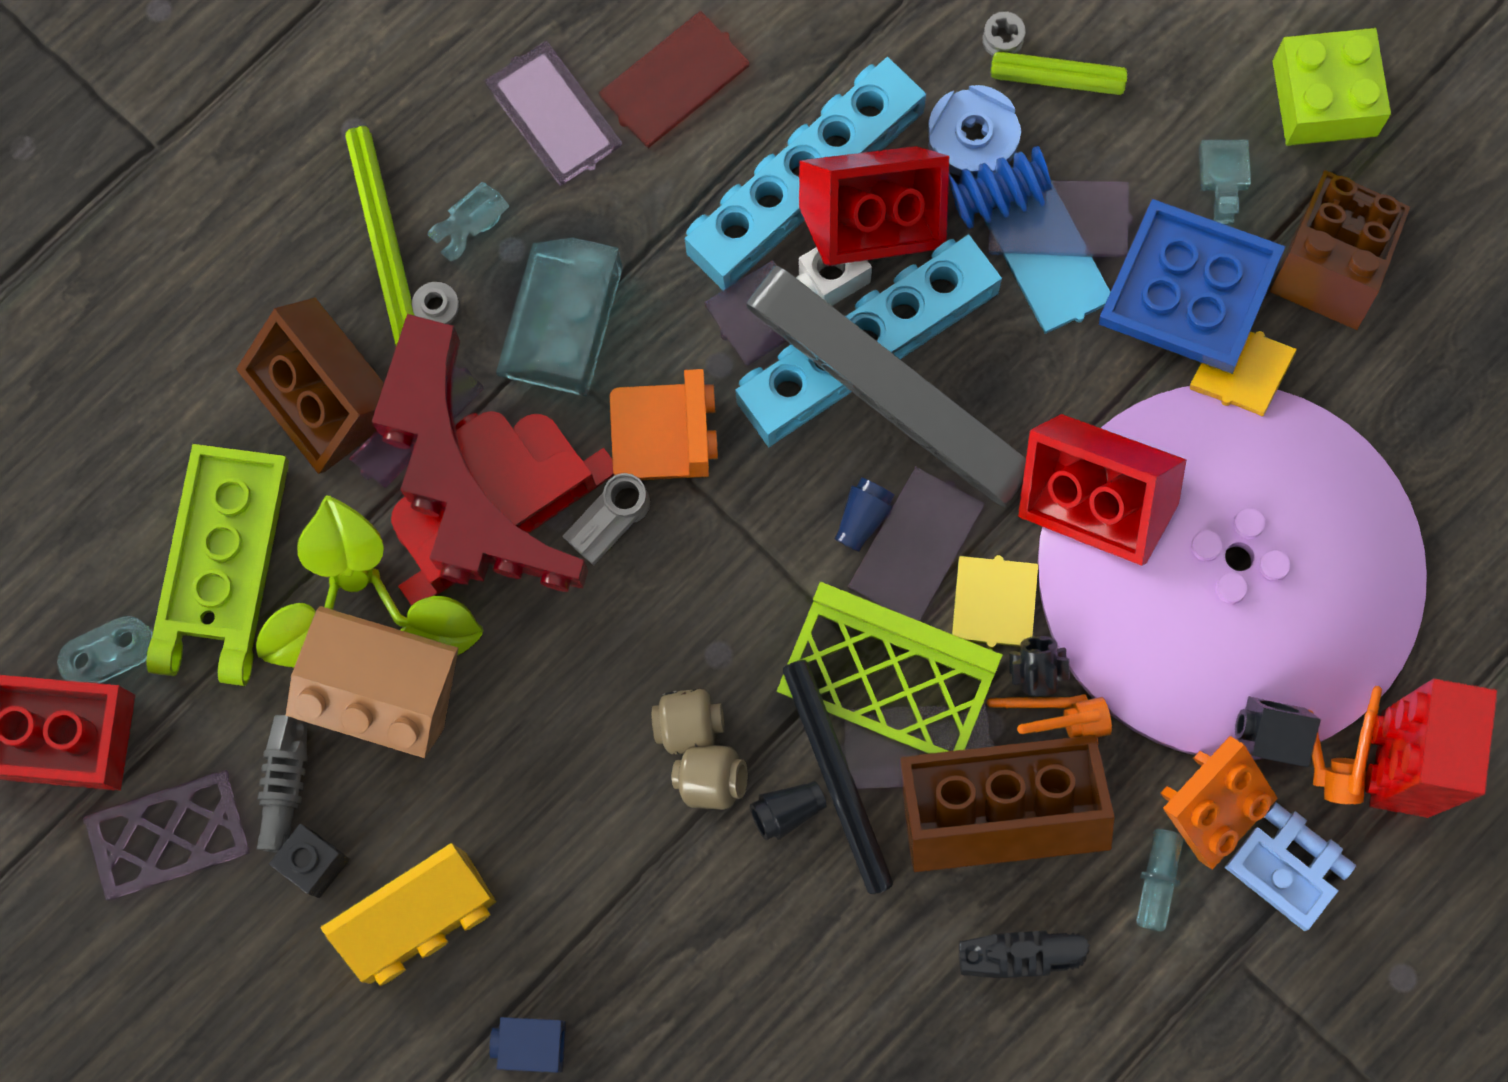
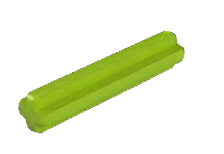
M996 52L992 59L991 77L998 80L1121 95L1126 88L1127 69L1109 65Z

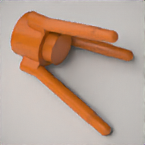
M1375 686L1372 690L1355 759L1333 758L1331 759V767L1325 768L1319 734L1317 733L1312 752L1314 766L1313 785L1324 787V799L1340 804H1361L1364 802L1365 771L1376 715H1378L1382 694L1380 686Z
M1086 694L1073 697L989 698L986 701L988 707L1069 708L1064 710V716L1020 724L1017 728L1020 734L1066 727L1070 738L1096 735L1098 743V737L1111 735L1112 732L1109 709L1103 697L1088 700Z

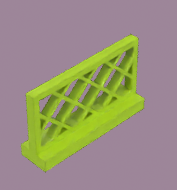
M820 582L788 664L798 660H806L808 663L817 660L827 686L819 689L820 695L830 692L835 703L832 704L823 700L827 713L930 754L948 752V750L933 745L926 726L951 715L960 733L953 751L965 750L1002 654ZM821 616L838 623L845 641L819 652L811 635L818 617ZM846 627L863 634L850 639ZM870 637L883 641L890 660L864 670L853 645ZM809 641L814 654L801 659ZM891 645L908 652L896 657ZM848 647L859 673L832 683L822 658ZM916 655L928 659L936 678L909 689L899 662ZM937 664L950 668L953 671L941 675ZM893 665L904 691L877 702L867 676ZM783 674L777 688V693L793 699ZM959 674H965L980 680L981 683L975 698L955 707L944 681ZM862 679L872 705L855 712L842 708L835 689ZM939 684L949 710L923 720L912 694ZM907 697L917 723L902 730H896L887 726L880 708ZM970 708L965 723L962 725L958 712ZM875 710L880 723L862 715ZM920 729L925 741L908 735V733Z

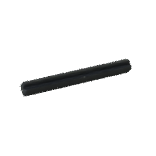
M806 660L790 663L783 668L784 677L867 892L870 895L886 891L893 886V880L810 666Z

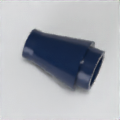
M861 477L856 487L851 486L839 531L834 539L860 552L864 543L893 510L890 504L895 495L876 483Z

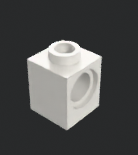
M817 247L799 257V276L796 278L831 306L871 283L872 266L868 260L830 265L841 269L843 274L837 279L829 280L819 274L822 268L829 265L823 263Z

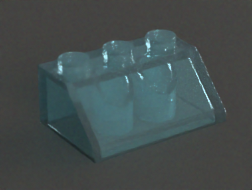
M577 238L540 242L532 245L497 367V376L588 396L623 269L619 248Z

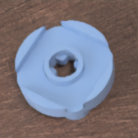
M982 85L969 86L968 90H961L956 93L953 90L945 94L934 106L928 125L929 150L950 156L949 172L960 176L961 170L968 168L975 179L978 176L979 164L986 163L995 173L996 160L998 158L1004 157L1009 163L1017 151L1021 136L1020 124L1015 115V108L1012 102L1001 92ZM975 123H979L983 126L981 133L985 137L975 141L967 139L966 133L961 129L964 126L972 128Z

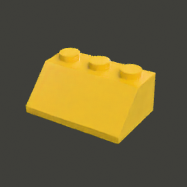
M450 843L320 928L361 982L371 984L377 981L379 986H382L405 971L402 963L417 953L422 958H425L444 947L448 943L445 935L461 925L465 931L469 930L488 918L490 913L487 908L495 904L496 900L467 853L453 843Z

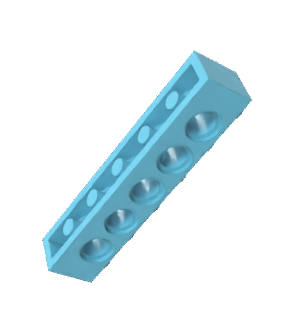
M888 56L876 67L873 64L867 66L855 79V86L843 97L840 94L832 97L823 107L821 116L810 126L807 124L800 126L790 136L787 142L788 146L777 156L770 154L758 164L754 170V176L743 186L737 184L729 189L720 201L721 206L709 217L704 214L689 226L686 232L687 236L685 237L687 255L724 292L804 221L799 208V177L791 172L800 165V160L881 151L924 113L926 93ZM865 106H873L879 109L880 113L876 116L868 117L862 115L859 110ZM831 136H841L848 142L843 146L833 147L827 144L825 140ZM767 195L776 196L781 200L777 206L771 208L763 207L758 203L760 198ZM739 225L744 227L747 233L740 238H730L724 234V231L730 226Z
M969 234L958 242L950 239L941 244L932 253V259L919 268L916 264H913L902 270L894 278L893 282L895 284L883 292L879 293L878 290H873L863 296L855 304L856 310L845 317L862 330L874 332L879 338L877 340L878 343L896 357L902 359L996 296L999 293L1002 277ZM938 279H945L950 281L955 289L949 293H939L932 288L931 283ZM905 304L913 307L917 314L909 319H901L892 310L898 305ZM793 345L786 347L778 355L779 361L767 369L763 370L762 367H758L747 373L739 381L740 387L735 389L738 406L768 448L852 392L829 373L819 369L811 359ZM785 381H793L801 387V391L793 397L781 396L775 389L780 383Z

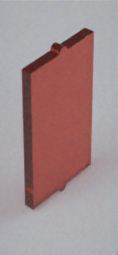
M700 10L601 90L599 96L619 117L620 126H627L647 148H650L747 69L750 64L730 42L729 34L727 32L721 33Z

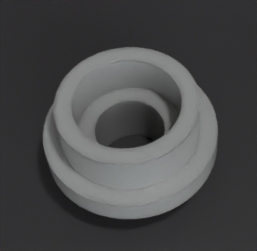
M430 282L421 286L415 292L412 299L413 313L418 317L450 324L458 314L459 300L455 291L449 285L442 282ZM438 297L443 300L442 305L438 309L431 310L427 308V303L430 299Z

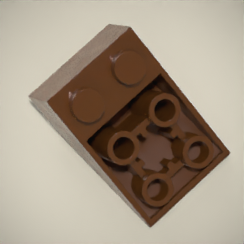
M1324 170L1281 263L1270 292L1358 330L1380 291L1410 206L1397 201L1392 196L1380 194L1361 186L1348 177L1338 176Z

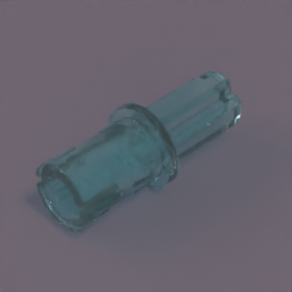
M1154 829L1147 871L1141 872L1140 878L1145 881L1136 921L1137 925L1144 929L1164 931L1167 925L1174 887L1180 886L1181 882L1179 879H1176L1185 840L1180 833Z

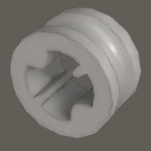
M998 12L987 20L984 27L983 45L991 56H994L996 52L1017 54L1021 50L1025 37V25L1022 19L1011 12ZM1005 28L1007 34H1012L1011 41L1003 43L1002 38L996 36L997 29Z

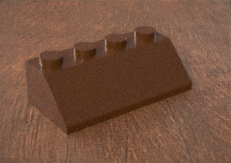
M1096 735L900 757L906 825L914 872L1109 851L1112 849L1115 816Z

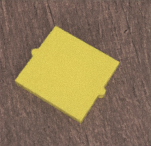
M997 555L994 559L959 556L952 635L970 642L986 643V646L990 649L994 648L996 644L1020 647L1024 639L1033 635L1038 564L1004 561L1000 555Z

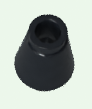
M812 781L808 784L759 794V800L750 804V811L758 831L765 840L773 837L780 840L820 810L826 808L827 804L820 786L816 781Z

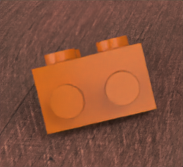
M703 369L684 370L685 384L618 387L611 391L610 415L614 476L628 473L633 474L640 480L709 477L708 459H718L716 430L707 431L706 413H715L714 384L704 385Z

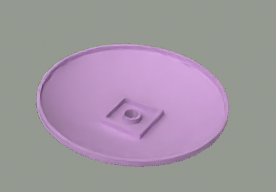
M1190 386L1181 387L1143 400L1116 415L1101 428L1179 456L1187 459L1179 505L1148 562L1143 566L1045 527L1041 529L1037 564L1038 585L1044 616L1050 634L1057 642L1058 648H1066V658H1069L1071 673L1092 699L1103 697L1112 717L1132 731L1155 743L1192 755L1202 751L1209 756H1212L1229 736L1237 740L1235 736V723L1239 712L1246 708L1248 696L1303 707L1313 711L1314 715L1321 719L1318 729L1320 742L1348 727L1367 712L1373 688L1380 686L1382 688V697L1404 667L1414 646L1422 622L1427 581L1425 549L1411 502L1399 479L1375 448L1349 424L1328 410L1304 398L1281 390L1276 391L1264 416H1260L1232 404L1225 406L1221 403V400L1190 390ZM1231 547L1245 549L1251 557L1250 568L1244 571L1232 569L1225 559L1226 550ZM1252 756V758H1253L1254 760L1264 759V758H1259V757H1254V756Z

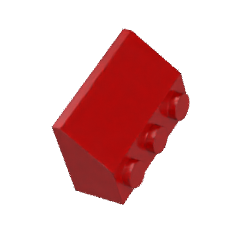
M914 146L800 160L799 208L823 263L830 266L936 250L941 244L946 242L950 156Z
M1060 414L1030 430L1018 517L1143 566L1148 562L1179 505L1187 459Z

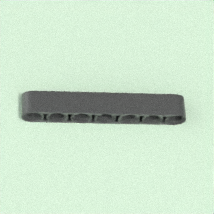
M773 266L745 303L747 309L995 503L1006 507L1023 484L1026 458L796 277L781 267Z

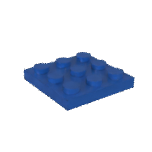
M1152 199L1102 310L1099 325L1233 374L1286 246Z

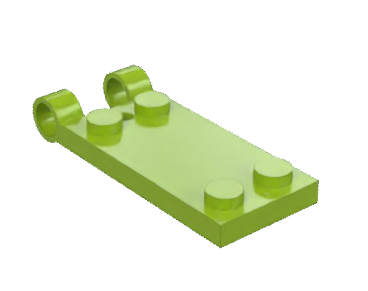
M192 444L153 635L147 652L146 664L149 673L176 676L180 669L183 655L182 636L187 635L224 640L218 663L219 682L240 686L248 684L253 667L252 648L289 466V460L286 456ZM210 612L214 613V621L211 624H204V615Z

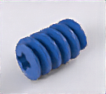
M1039 146L1032 148L1031 162L1022 151L1015 153L1013 168L1004 157L996 160L995 173L986 163L979 164L977 179H975L968 168L963 169L960 172L959 185L949 174V185L958 214L969 229L974 228L975 213L979 212L986 223L992 222L994 207H997L1005 218L1010 217L1011 202L1015 201L1020 209L1026 212L1028 211V199L1030 196H1033L1042 207L1046 205L1047 191L1052 190L1048 168Z

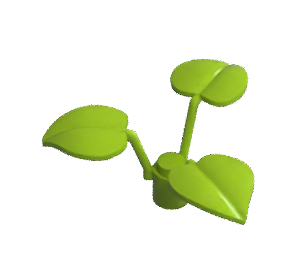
M328 495L323 499L317 513L303 530L297 548L299 560L306 569L316 575L330 577L325 608L333 610L339 588L348 592H358L364 589L370 582L374 585L394 622L403 627L401 631L459 648L457 655L468 650L480 639L483 633V626L476 621L465 605L449 597L431 596L421 599L410 607L407 617L403 616L382 583L379 570L374 569L379 564L384 551L383 541L379 532L364 516L345 503ZM295 603L275 612L265 622L257 637L256 652L258 657L268 663L294 668L316 611L308 604Z

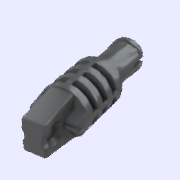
M286 715L274 716L267 747L263 754V758L268 761L267 764H262L261 772L266 775L265 778H260L259 786L264 787L263 792H258L257 797L259 805L263 806L257 850L277 853L290 837L294 810H298L299 805H302L303 797L298 796L299 791H304V783L300 782V779L306 777V769L302 768V765L308 762V722Z

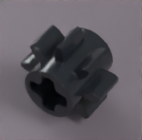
M1028 637L1020 644L1021 652L1012 651L1009 653L1010 674H1012V684H1021L1022 691L1028 695L1038 697L1051 695L1058 690V680L1069 681L1070 679L1069 658H1066V648H1058L1057 642L1050 637Z

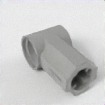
M628 473L613 476L606 483L603 493L562 536L593 566L633 523L640 521L649 511L650 498L642 481L633 474ZM632 488L639 492V499L632 508L620 509L615 506V497L622 489Z

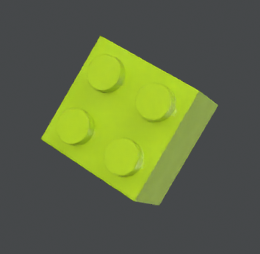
M1376 28L1283 37L1273 59V67L1286 146L1378 137L1389 119L1391 111Z

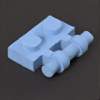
M1275 802L1264 816V818L1279 829L1275 836L1271 838L1260 828H1255L1224 868L1303 931H1307L1338 892L1337 889L1323 879V876L1330 869L1345 880L1353 872L1356 865L1341 854L1343 848L1332 839L1326 842L1305 825L1307 820L1296 811L1289 813ZM1292 841H1295L1315 857L1309 867L1286 850Z

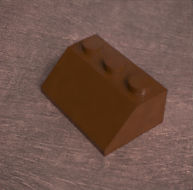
M316 297L274 308L236 370L316 472L321 474L378 432L372 423V419L384 382Z

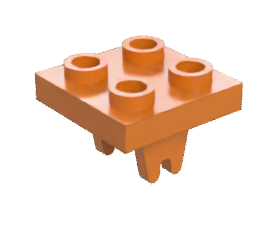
M1229 736L1212 756L1199 751L1193 757L1201 767L1178 792L1166 786L1160 793L1162 797L1169 801L1163 807L1168 817L1197 859L1212 870L1225 856L1235 849L1237 842L1258 820L1268 813L1271 805L1278 799L1245 745L1232 736Z

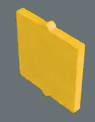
M1262 331L1250 332L1233 374L1201 363L1190 383V390L1221 400V403L1225 406L1232 404L1264 416L1297 349L1266 338Z

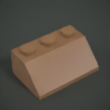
M319 606L291 675L286 716L425 758L444 730L459 648Z

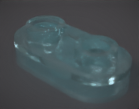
M132 616L116 618L66 643L58 655V670L66 681L100 684L145 662L153 632L147 624ZM131 632V643L126 647H120L119 639L121 635ZM86 653L88 655L87 664L83 668L76 669L75 659L78 655Z

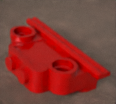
M494 411L484 412L480 415L472 413L455 425L459 448L473 479L487 499L515 526L528 534L614 476L613 460L605 448H602L583 461L555 422L545 415L531 414L525 416L517 422L514 429L502 414ZM404 497L395 505L391 515V522L398 540L410 552L421 569L417 574L398 586L412 606L421 599L437 596L455 584V582L442 578L440 576L441 570H438L430 560L445 511H440L439 516L420 513L411 508L412 503L408 502L406 497Z

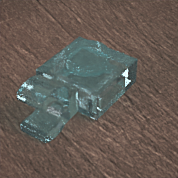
M1202 140L1199 146L1201 191L1215 190L1214 221L1222 224H1234V214L1239 213L1237 190H1248L1251 183L1248 140Z
M482 181L448 210L451 215L449 218L435 224L427 235L435 243L440 242L445 236L451 235L450 244L441 253L448 260L453 261L464 252L466 237L469 233L476 236L479 232L489 230L499 221L500 215L510 206L499 192Z

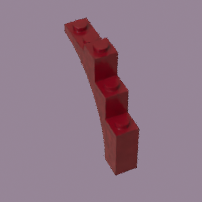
M407 314L372 423L378 433L383 436L382 441L401 449H410L411 444H415L400 489L408 502L412 503L411 508L430 516H439L440 511H445L430 556V560L435 567L441 570L440 576L449 581L465 585L469 583L470 578L484 582L489 564H493V571L507 577L521 579L522 574L526 573L541 577L540 584L554 590L568 592L570 586L583 589L589 571L585 561L551 548L515 526L487 499L471 476L459 448L453 417V374L460 339L452 325Z

